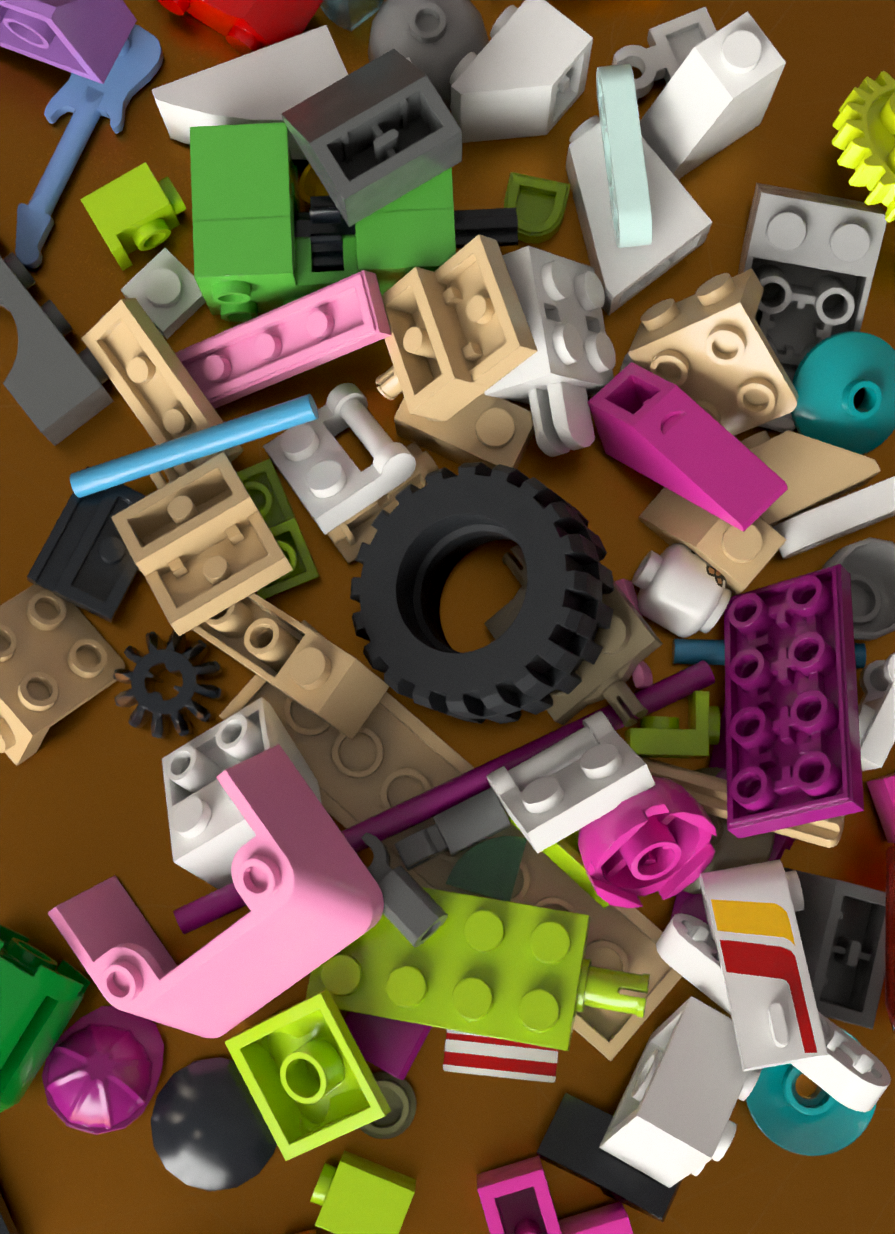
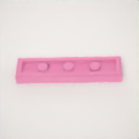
M363 270L180 350L175 354L215 409L391 336V331L376 273Z

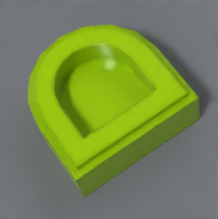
M510 172L504 208H516L518 240L525 243H541L551 239L559 231L564 219L571 184Z

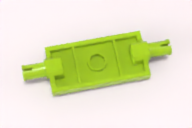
M422 887L448 914L444 924L423 944L414 947L382 913L379 922L373 928L310 973L306 994L307 999L328 989L339 1010L569 1051L577 1011L583 1012L585 1006L634 1014L637 1017L643 1018L647 1000L645 998L623 995L619 992L624 989L648 994L650 974L643 973L641 975L591 966V959L585 958L591 919L589 915Z

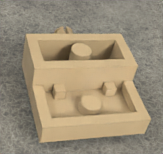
M478 234L436 271L432 272L414 267L381 295L391 331V336L384 339L393 366L382 375H379L375 383L380 385L377 387L378 391L389 400L395 399L400 392H403L410 414L447 421L538 351L499 245L495 239Z
M224 452L181 477L178 476L173 467L165 469L164 472L169 479L168 483L160 471L150 474V478L158 490L111 517L132 559L145 576L168 622L178 636L188 632L293 570Z

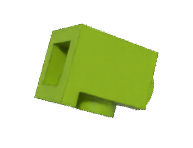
M146 162L80 199L122 271L133 265L128 254L137 249L140 251L150 250L162 244L170 236L171 230L180 225L176 215L186 210L180 195L169 177L167 176L157 182Z

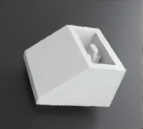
M525 0L519 8L510 5L503 11L490 32L492 39L478 55L474 52L468 53L459 62L450 77V109L452 116L462 130V143L547 135L585 90L593 37L547 1Z
M259 698L162 758L173 862L217 889L233 883L231 868L234 856L243 845L256 836L216 777L246 759L280 744L322 804L316 777L271 704L264 698Z

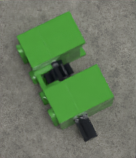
M284 122L190 127L194 278L211 314L220 315L222 320L229 322L249 321L258 317V313H267L363 270L376 273L380 292L383 295L414 267L432 272L436 271L456 254V249H462L478 234L497 240L499 247L518 246L516 208L454 211L452 167L349 227L330 195L310 196L311 208H309V212L300 211L298 166L293 164L289 147L288 127Z

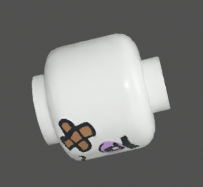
M680 543L672 544L661 555L651 550L640 563L632 579V584L640 588L637 596L640 613L682 638L689 637L699 630L705 634L708 633L725 611L732 592L725 588L726 579L720 572L687 546Z

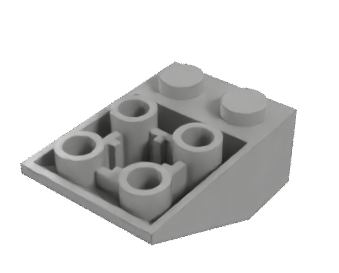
M756 183L738 274L752 268L763 286L764 291L755 320L792 382L800 362L817 343L837 333L847 331L860 332L887 224L885 220L886 212L878 204L867 205L865 202Z

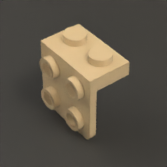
M752 268L732 278L729 273L717 275L702 284L697 289L695 295L675 303L674 299L663 300L649 308L642 315L641 324L628 351L634 364L677 385L733 436L789 414L797 406L798 392L755 320L764 288Z
M35 584L0 605V753L5 752L16 766L37 752L52 725L116 682L117 680L113 678L116 669H125V664L121 657L74 604Z

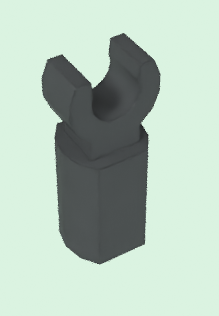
M491 787L434 816V825L395 843V846L407 871H410L449 850L451 856H454L509 828L510 822Z
M366 832L361 838L372 849L374 855L373 862L367 869L383 894V914L414 947H418L444 924L448 914L402 866L392 869L390 867V855L387 847L376 836Z

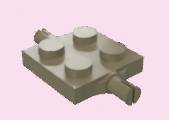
M520 545L510 549L515 556L506 552L502 557V562L507 565L522 587L518 590L514 599L484 623L495 639H498L512 625L525 599L527 566ZM614 580V591L602 596V603L614 610L610 629L598 628L594 642L602 646L603 649L595 664L593 665L586 660L582 662L575 671L581 677L582 682L569 695L557 689L550 694L553 699V706L546 710L555 722L562 725L567 723L587 705L605 699L625 727H630L638 722L634 716L642 719L648 712L626 682L630 679L637 665L663 643Z

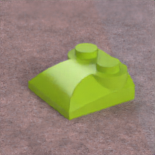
M328 989L285 1010L275 1012L261 1022L225 1041L285 1161L376 1121L391 1112L375 1077Z

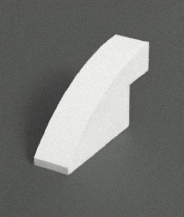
M327 25L154 88L152 93L170 138L190 145V127L284 122L281 116L283 112L347 76L348 73ZM288 129L292 159L307 160Z

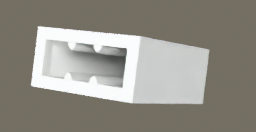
M748 11L692 49L640 120L642 137L677 179H680L760 125L786 62Z
M596 115L582 123L570 136L569 141L571 143L568 148L566 171L569 183L571 184L570 187L590 265L594 268L595 274L599 277L604 289L605 301L602 308L610 315L702 245L706 240L712 221L642 137L652 214L651 245L618 248L613 228L600 118Z

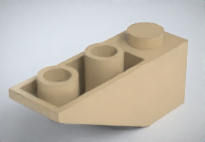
M255 593L191 629L351 740H353L389 688L382 679L356 658Z

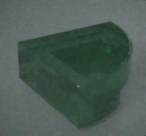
M501 836L475 845L457 861L446 884L510 902L527 839L517 836Z

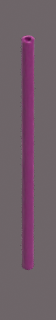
M703 660L652 684L648 688L635 692L634 695L643 707L648 710L645 715L647 716L693 694L694 691H700L714 684L715 678L710 666ZM607 705L341 832L354 851L358 853L368 848L361 838L366 832L383 841L491 788L486 778L488 774L502 766L507 771L582 729L584 727L583 720L598 711L603 712L614 730L624 727L623 722L613 708ZM231 883L173 910V913L182 933L185 935L246 906V903L239 895L234 883Z

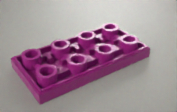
M837 564L730 597L724 611L727 830L740 839L864 811L851 574L841 564Z

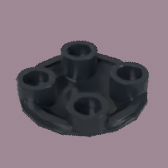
M222 1057L196 1060L176 1071L156 1097L150 1120L153 1146L165 1168L186 1185L207 1191L237 1188L257 1176L275 1153L277 1143L234 1060Z

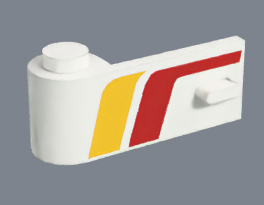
M779 859L700 873V885L711 937L716 942L743 1071L827 1057L828 1052L795 915L796 911L804 910L803 893L797 871L785 872L783 864ZM774 1041H775L778 1045H780V1046H784V1045H786V1046L783 1047V1048L777 1047V1046L775 1045Z

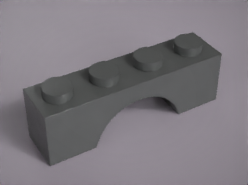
M12 252L4 259L0 257V306L10 311L15 320L18 332V350L13 367L3 384L40 432L56 446L114 401L101 385L109 377L88 347L77 354L64 338L74 329L53 302L48 300L42 306H39L27 289L34 285L36 281Z

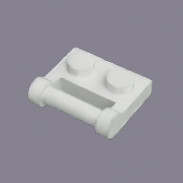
M352 383L338 385L330 392L326 405L318 409V419L289 428L263 446L274 465L324 534H327L411 477L416 467L413 455L402 443L392 441L368 411L367 398ZM348 427L351 428L374 458L373 465L362 472L334 437Z
M895 653L891 654L887 660H876L866 665L859 677L860 687L864 692L858 705L862 771L882 768L895 742Z
M601 711L584 719V727L509 771L502 766L486 776L501 805L537 854L612 811L622 801L656 785L647 764L618 735Z

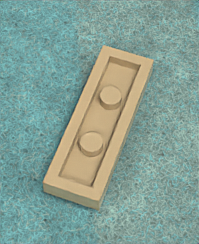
M136 298L121 299L81 338L156 445L224 423ZM238 445L174 466L173 469L181 477L222 452L226 454L231 463L244 450Z

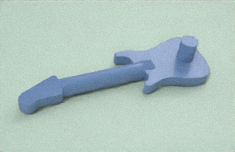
M134 25L104 84L71 73L69 80L51 98L45 108L44 115L51 124H54L61 115L67 112H71L73 115L28 205L24 203L18 205L15 254L26 269H35L42 263L41 249L54 225L51 214L100 116L110 119V126L114 133L121 132L125 122V109L132 96L151 81L161 68L164 55L159 40L139 25Z

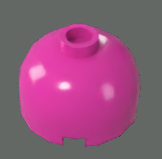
M652 775L655 786L622 801L612 811L579 829L578 846L586 874L597 895L608 904L625 908L642 907L643 905L638 896L649 895L656 891L659 892L663 900L670 898L696 881L700 873H703L712 862L715 850L710 843L712 834L717 836L716 828L704 808L682 785L667 778Z

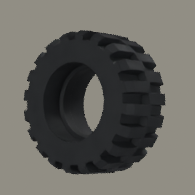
M482 462L463 463L459 466L458 475L446 467L428 473L425 477L427 483L425 487L419 489L413 484H409L395 496L399 505L391 513L383 509L371 524V526L377 529L371 544L362 542L355 561L363 564L361 578L353 577L351 579L350 599L359 602L361 611L355 612L352 615L356 636L370 641V643L364 646L363 654L373 669L385 673L384 682L398 694L414 699L416 704L452 717L480 724L486 719L502 724L518 721L522 709L537 715L553 706V699L550 694L556 689L569 695L582 682L581 677L575 671L584 660L594 665L603 649L602 646L594 642L598 628L610 629L614 610L602 603L603 594H610L614 591L612 571L600 563L607 554L603 543L597 534L587 528L589 521L574 506L536 478H529L518 469L501 464L491 469ZM504 539L515 541L521 547L527 566V590L516 619L498 639L483 648L465 653L453 650L445 638L440 621L441 594L450 572L467 553L480 545Z

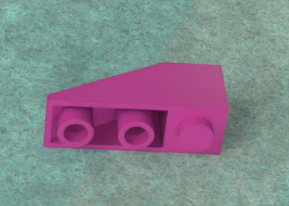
M632 362L587 402L607 455L743 532L788 489L786 482L677 385Z

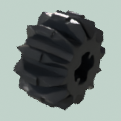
M173 630L165 649L162 639L156 632L147 633L146 644L149 653L144 655L135 647L128 646L124 654L128 659L136 663L134 670L116 669L114 671L113 678L115 680L131 684L132 686L131 689L120 692L115 697L116 705L122 708L137 705L131 713L128 723L139 729L152 718L151 732L153 737L164 739L169 731L171 719L178 734L182 737H187L192 734V726L188 714L193 713L196 718L205 723H209L213 718L210 710L200 705L203 697L213 700H221L223 698L224 691L221 688L205 684V680L219 675L222 672V667L217 661L199 664L209 649L201 640L191 644L185 651V633L178 636L175 630ZM166 670L183 678L182 687L174 686V689L179 693L172 699L155 691L156 682L164 683V680L159 678V676Z

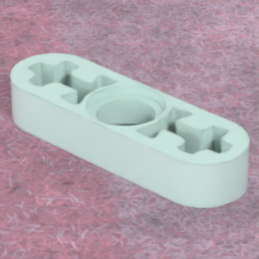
M629 63L597 67V101L616 245L618 248L651 245L652 214L632 66Z

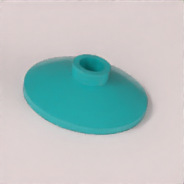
M847 331L823 339L804 356L792 380V384L799 396L797 406L791 412L798 433L860 455L881 445L895 430V350L887 342L872 334ZM864 387L863 401L856 409L853 403L854 395L859 389Z
M843 1030V1031H844L845 1033H847L850 1037H852L854 1040H856L852 1035H850L848 1032H846L845 1030ZM791 1063L762 1068L756 1085L746 1098L747 1106L758 1128L772 1142L787 1151L807 1156H821L837 1152L853 1143L865 1131L873 1117L876 1104L870 1111H855L834 1099L818 1085L813 1094L809 1096L799 1095L795 1084L797 1078L803 1073Z

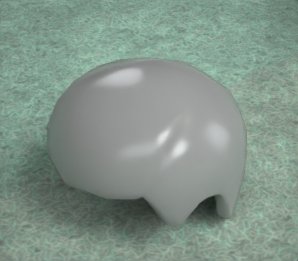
M869 537L837 550L823 565L822 569L841 564L851 574L854 639L871 641L894 632L895 543Z

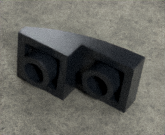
M565 1093L537 1151L541 1160L599 1187L604 1195L663 1223L682 1180L669 1188L599 1148L613 1116Z

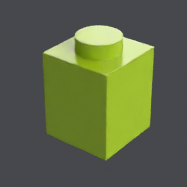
M344 1150L337 1168L327 1163L324 1164L310 1202L322 1206L315 1226L334 1234H399L415 1193L416 1179Z

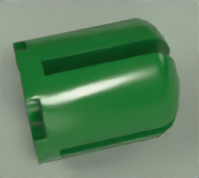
M0 924V1113L20 1102L84 998V993L91 983L83 973L65 960H62L57 970H55L58 965L56 961L28 944L29 938Z

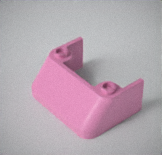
M280 744L224 770L216 777L256 834L254 838L237 851L231 868L234 886L251 911L179 966L176 965L115 875L57 905L48 912V915L103 996L115 1008L204 1038H218L347 947L379 922L384 909L383 894L379 885Z

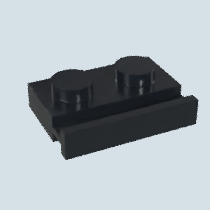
M124 484L78 498L73 491L27 575V580L111 623L139 571L111 517L146 496Z

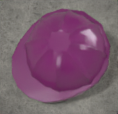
M102 1006L81 1017L60 1036L46 1058L42 1079L48 1106L67 1127L98 1135L124 1129L143 1114L155 1093L162 1071L164 1044L156 1024L149 1019L124 1012L114 1006Z

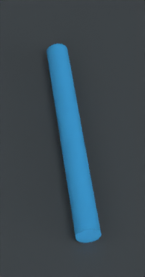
M307 394L70 474L71 487L75 495L81 498L319 418L318 409L312 395Z

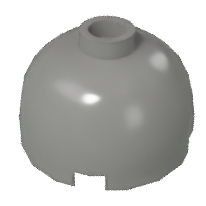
M386 0L372 22L368 45V59L370 63L392 49L397 50L405 58L409 57L411 62L428 76L443 102L451 111V84L449 81L453 71L468 53L474 52L478 55L489 43L481 13L470 0Z

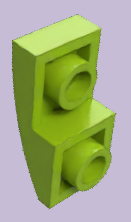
M271 458L236 472L293 569L257 591L258 595L266 599L319 577Z

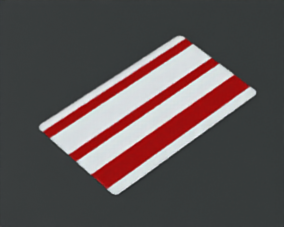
M447 1029L443 1070L554 1083L556 1080L558 1049Z

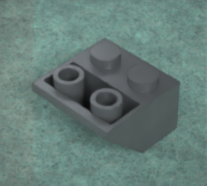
M395 49L390 50L281 114L284 123L349 227L462 161L461 128L428 76Z
M784 867L785 872L793 871V869ZM796 870L802 888L804 910L796 911L795 915L817 1009L825 1017L873 1029L895 934V895Z

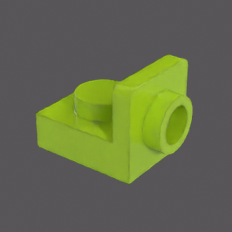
M694 691L688 697V729H679V718L643 717L640 719V728H629L625 731V742L638 756L646 758L702 759L709 756V745H718L720 710L718 706H709V691Z

